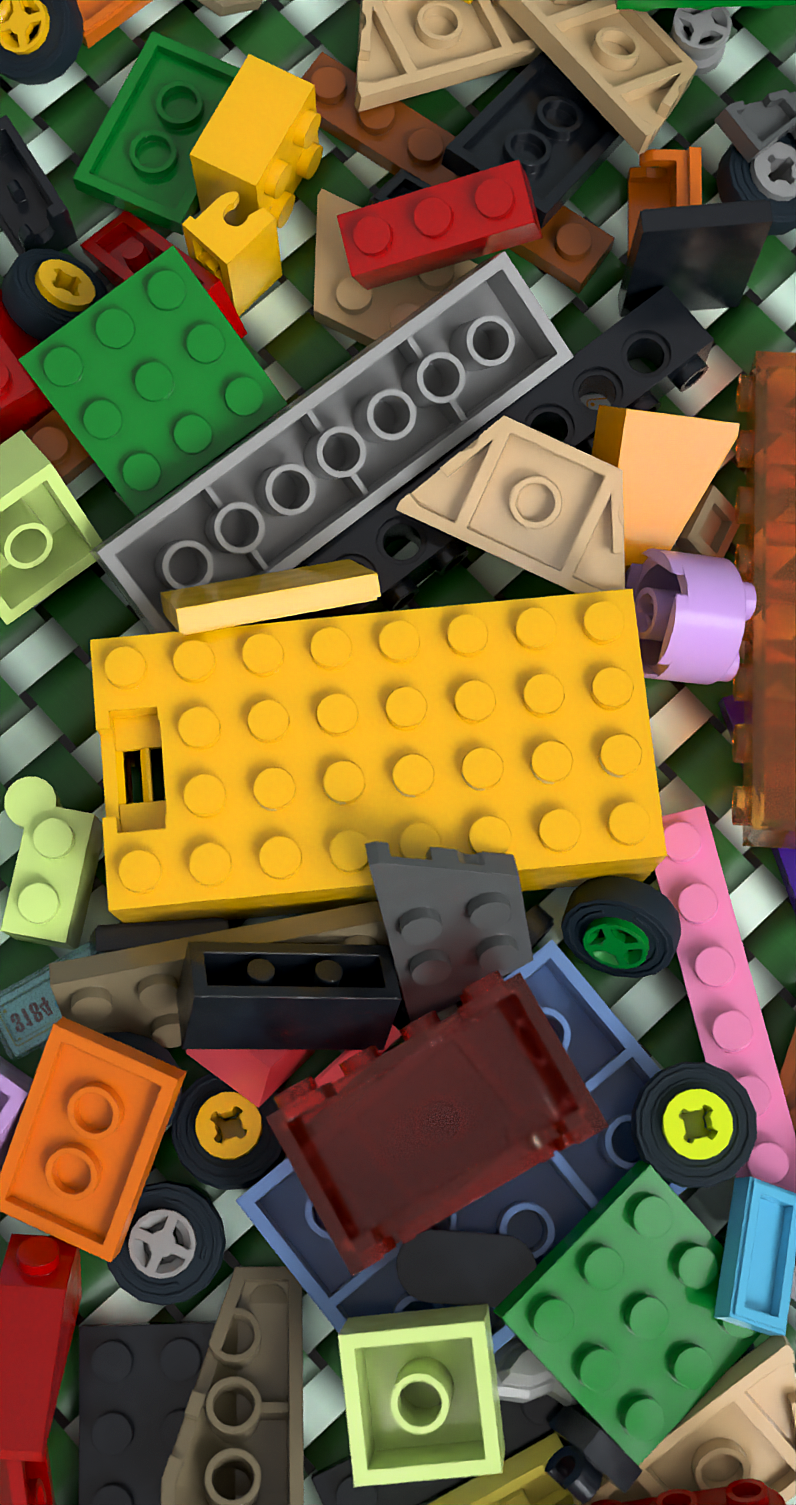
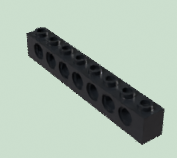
M664 286L573 355L574 357L293 568L350 559L378 574L381 596L377 597V600L292 615L295 620L378 613L383 612L386 608L388 611H399L418 594L419 588L416 585L435 571L442 576L453 570L468 555L466 547L470 544L397 511L396 508L401 499L407 494L412 493L439 471L440 467L457 453L467 448L479 438L480 434L502 416L509 417L537 431L545 429L555 431L561 436L563 443L591 455L598 410L586 407L580 400L582 396L601 394L607 398L610 406L656 412L661 406L660 398L675 387L680 392L687 390L708 370L706 361L714 342L712 336L668 286ZM635 358H645L650 360L657 370L652 373H640L630 366L629 361ZM397 539H408L419 548L413 557L406 560L394 559L385 550L391 542Z

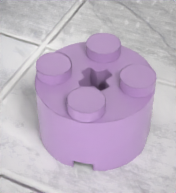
M655 548L647 549L643 552L648 557L643 564L632 563L625 573V589L633 588L644 678L703 685L713 684L717 681H731L739 669V648L744 634L745 621L752 617L756 608L755 587L752 583L742 581L739 571L728 559Z

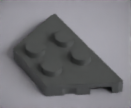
M375 841L365 844L370 872L411 1025L421 1023L533 961L520 878L514 855L491 852L465 854L457 849L429 847L426 859L391 856L387 842Z

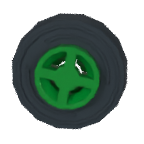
M602 876L586 880L574 889L570 895L561 921L564 942L578 959L593 969L618 977L640 978L657 974L670 964L681 936L679 913L670 900L652 886L628 877Z

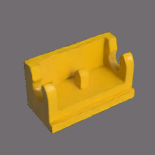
M233 191L217 198L196 219L192 216L187 218L182 223L189 257L221 280L238 316H240L283 274L276 218L264 207L248 215L247 220L239 226H231L224 221L225 215L230 210L235 209L240 201L238 192Z

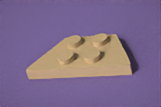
M361 0L355 107L358 112L530 64L542 50L499 4V0H473L470 4L462 0Z
M499 0V4L637 154L644 153L689 87L698 67L694 61L647 12L632 9L616 10L615 0Z
M321 189L317 196L314 320L368 346L478 265L467 260L366 290L351 276L336 216L361 207Z
M502 416L467 448L457 453L440 467L439 471L412 493L407 494L401 499L396 508L397 511L577 594L625 589L623 470L509 417Z
M786 1336L769 1337L730 1367L639 1465L643 1472L626 1493H623L602 1476V1482L597 1493L584 1505H590L604 1499L624 1502L657 1497L662 1492L671 1489L698 1491L724 1487L735 1480L745 1478L764 1482L768 1487L776 1490L783 1497L785 1503L795 1497L796 1376L793 1363L796 1362L794 1352ZM572 1495L574 1505H583Z

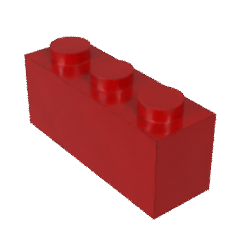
M519 160L336 215L351 276L366 290L543 238L529 179Z

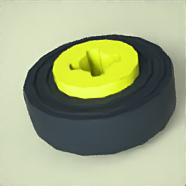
M680 1062L656 1072L640 1089L631 1111L632 1138L641 1160L650 1164L662 1179L680 1187L709 1188L731 1179L748 1162L757 1139L756 1111L747 1090L728 1071L707 1062ZM705 1112H707L706 1115L704 1116V1118H705V1120H706V1128H705V1122H704V1120H703V1115L705 1114Z

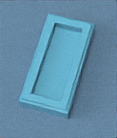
M751 1176L735 1178L714 1318L769 1336H785L796 1259V1193Z

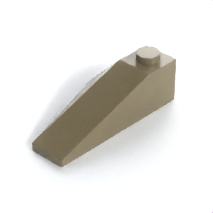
M287 1266L235 1267L195 1388L192 1390L178 1437L162 1476L161 1505H304L302 1286Z

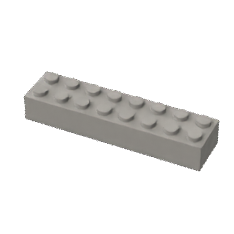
M503 251L479 263L93 548L90 553L151 634L177 632L178 630L164 615L160 592L293 569L574 356L506 252Z

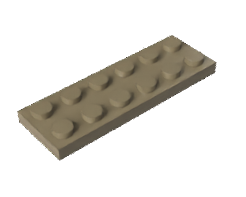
M373 901L50 963V987L62 1017L101 1034L105 1032H131L151 1038L164 1048H174L181 1046L176 993L188 941L348 945L390 944L379 902ZM397 975L398 984H399L400 993H401V998H402V1000H404V997H403V994H402V990H401V986H400V982H399V978H398V975Z

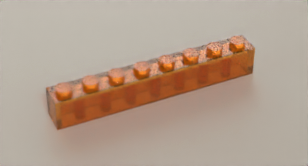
M756 351L749 375H739L736 399L737 412H747V430H739L736 444V467L746 468V487L739 486L737 489L736 524H746V544L737 545L735 567L739 571L742 581L752 583L755 587L757 602L752 617L745 621L742 641H745L744 663H739L738 672L733 678L734 701L744 702V724H735L733 732L732 757L734 763H743V786H735L733 790L732 824L743 826V846L796 849V353Z

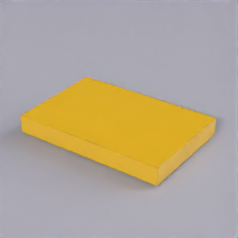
M350 559L160 592L165 617L183 635L377 600V597L381 596L378 574Z

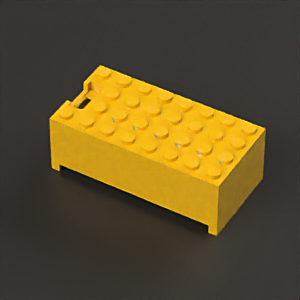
M633 588L240 625L187 635L177 631L90 640L96 730L100 734L106 813V817H102L108 911L123 924L208 918L239 920L320 912L378 901L365 848L366 843L375 841L387 842L391 856L426 859L429 847L457 849L465 854H477L480 852L512 854L515 858L522 892L580 886L586 880L602 876L628 877L643 882L667 857ZM162 748L166 800L154 801L150 749ZM140 750L143 802L134 803L131 767H135L134 751Z

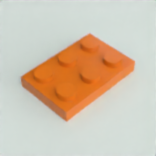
M65 1017L55 1022L51 1028L0 1173V1212L111 1263L120 1253L187 1071Z

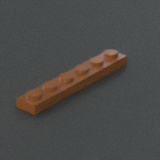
M324 52L320 53L301 79L315 85L316 110L321 115L319 126L321 129L393 175L402 168L431 186L460 178L441 165L446 146L456 138L448 131L401 101L358 112L355 107L356 73ZM563 205L541 229L543 238L508 249L580 294L612 250L615 238Z

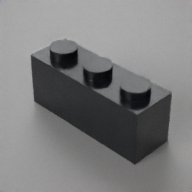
M188 941L176 993L182 1049L384 1050L402 1000L390 945Z

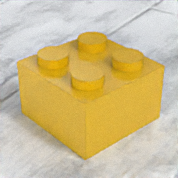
M248 54L189 154L201 213L221 195L236 191L239 194L240 201L235 209L230 210L225 215L224 221L231 226L242 225L247 220L248 215L262 207L276 218L278 228H282L286 224L294 207L295 190L302 178L307 180L312 178L323 154V146L319 145L318 139L321 115L316 110L314 84Z

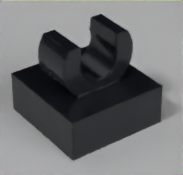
M563 1406L548 1424L568 1445L553 1454L545 1467V1471L583 1505L597 1493L602 1482V1476L623 1493H626L643 1472L602 1429L572 1407Z

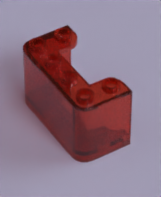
M496 970L462 990L463 994L459 998L463 1006L457 1009L454 1014L441 1021L434 1010L400 1029L399 1032L405 1042L381 1055L377 1047L372 1045L339 1064L344 1074V1077L319 1087L311 1076L274 1097L280 1109L267 1116L266 1119L351 1276L383 1259L384 1254L397 1247V1243L401 1241L403 1244L409 1242L417 1234L537 1164L544 1163L555 1156L553 1152H560L573 1144L578 1145L609 1127L520 972L504 980L499 970Z

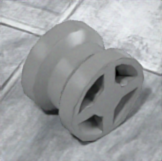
M714 7L710 10L678 8L675 11L669 36L698 66L694 74L695 76L709 73L721 62L732 26L730 13L726 7Z

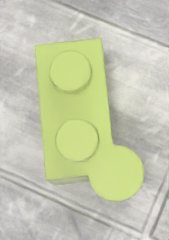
M36 776L24 777L16 780L8 788L4 798V808L7 816L24 831L0 931L16 940L78 951L103 842V824L93 813L63 808L58 793L46 780Z

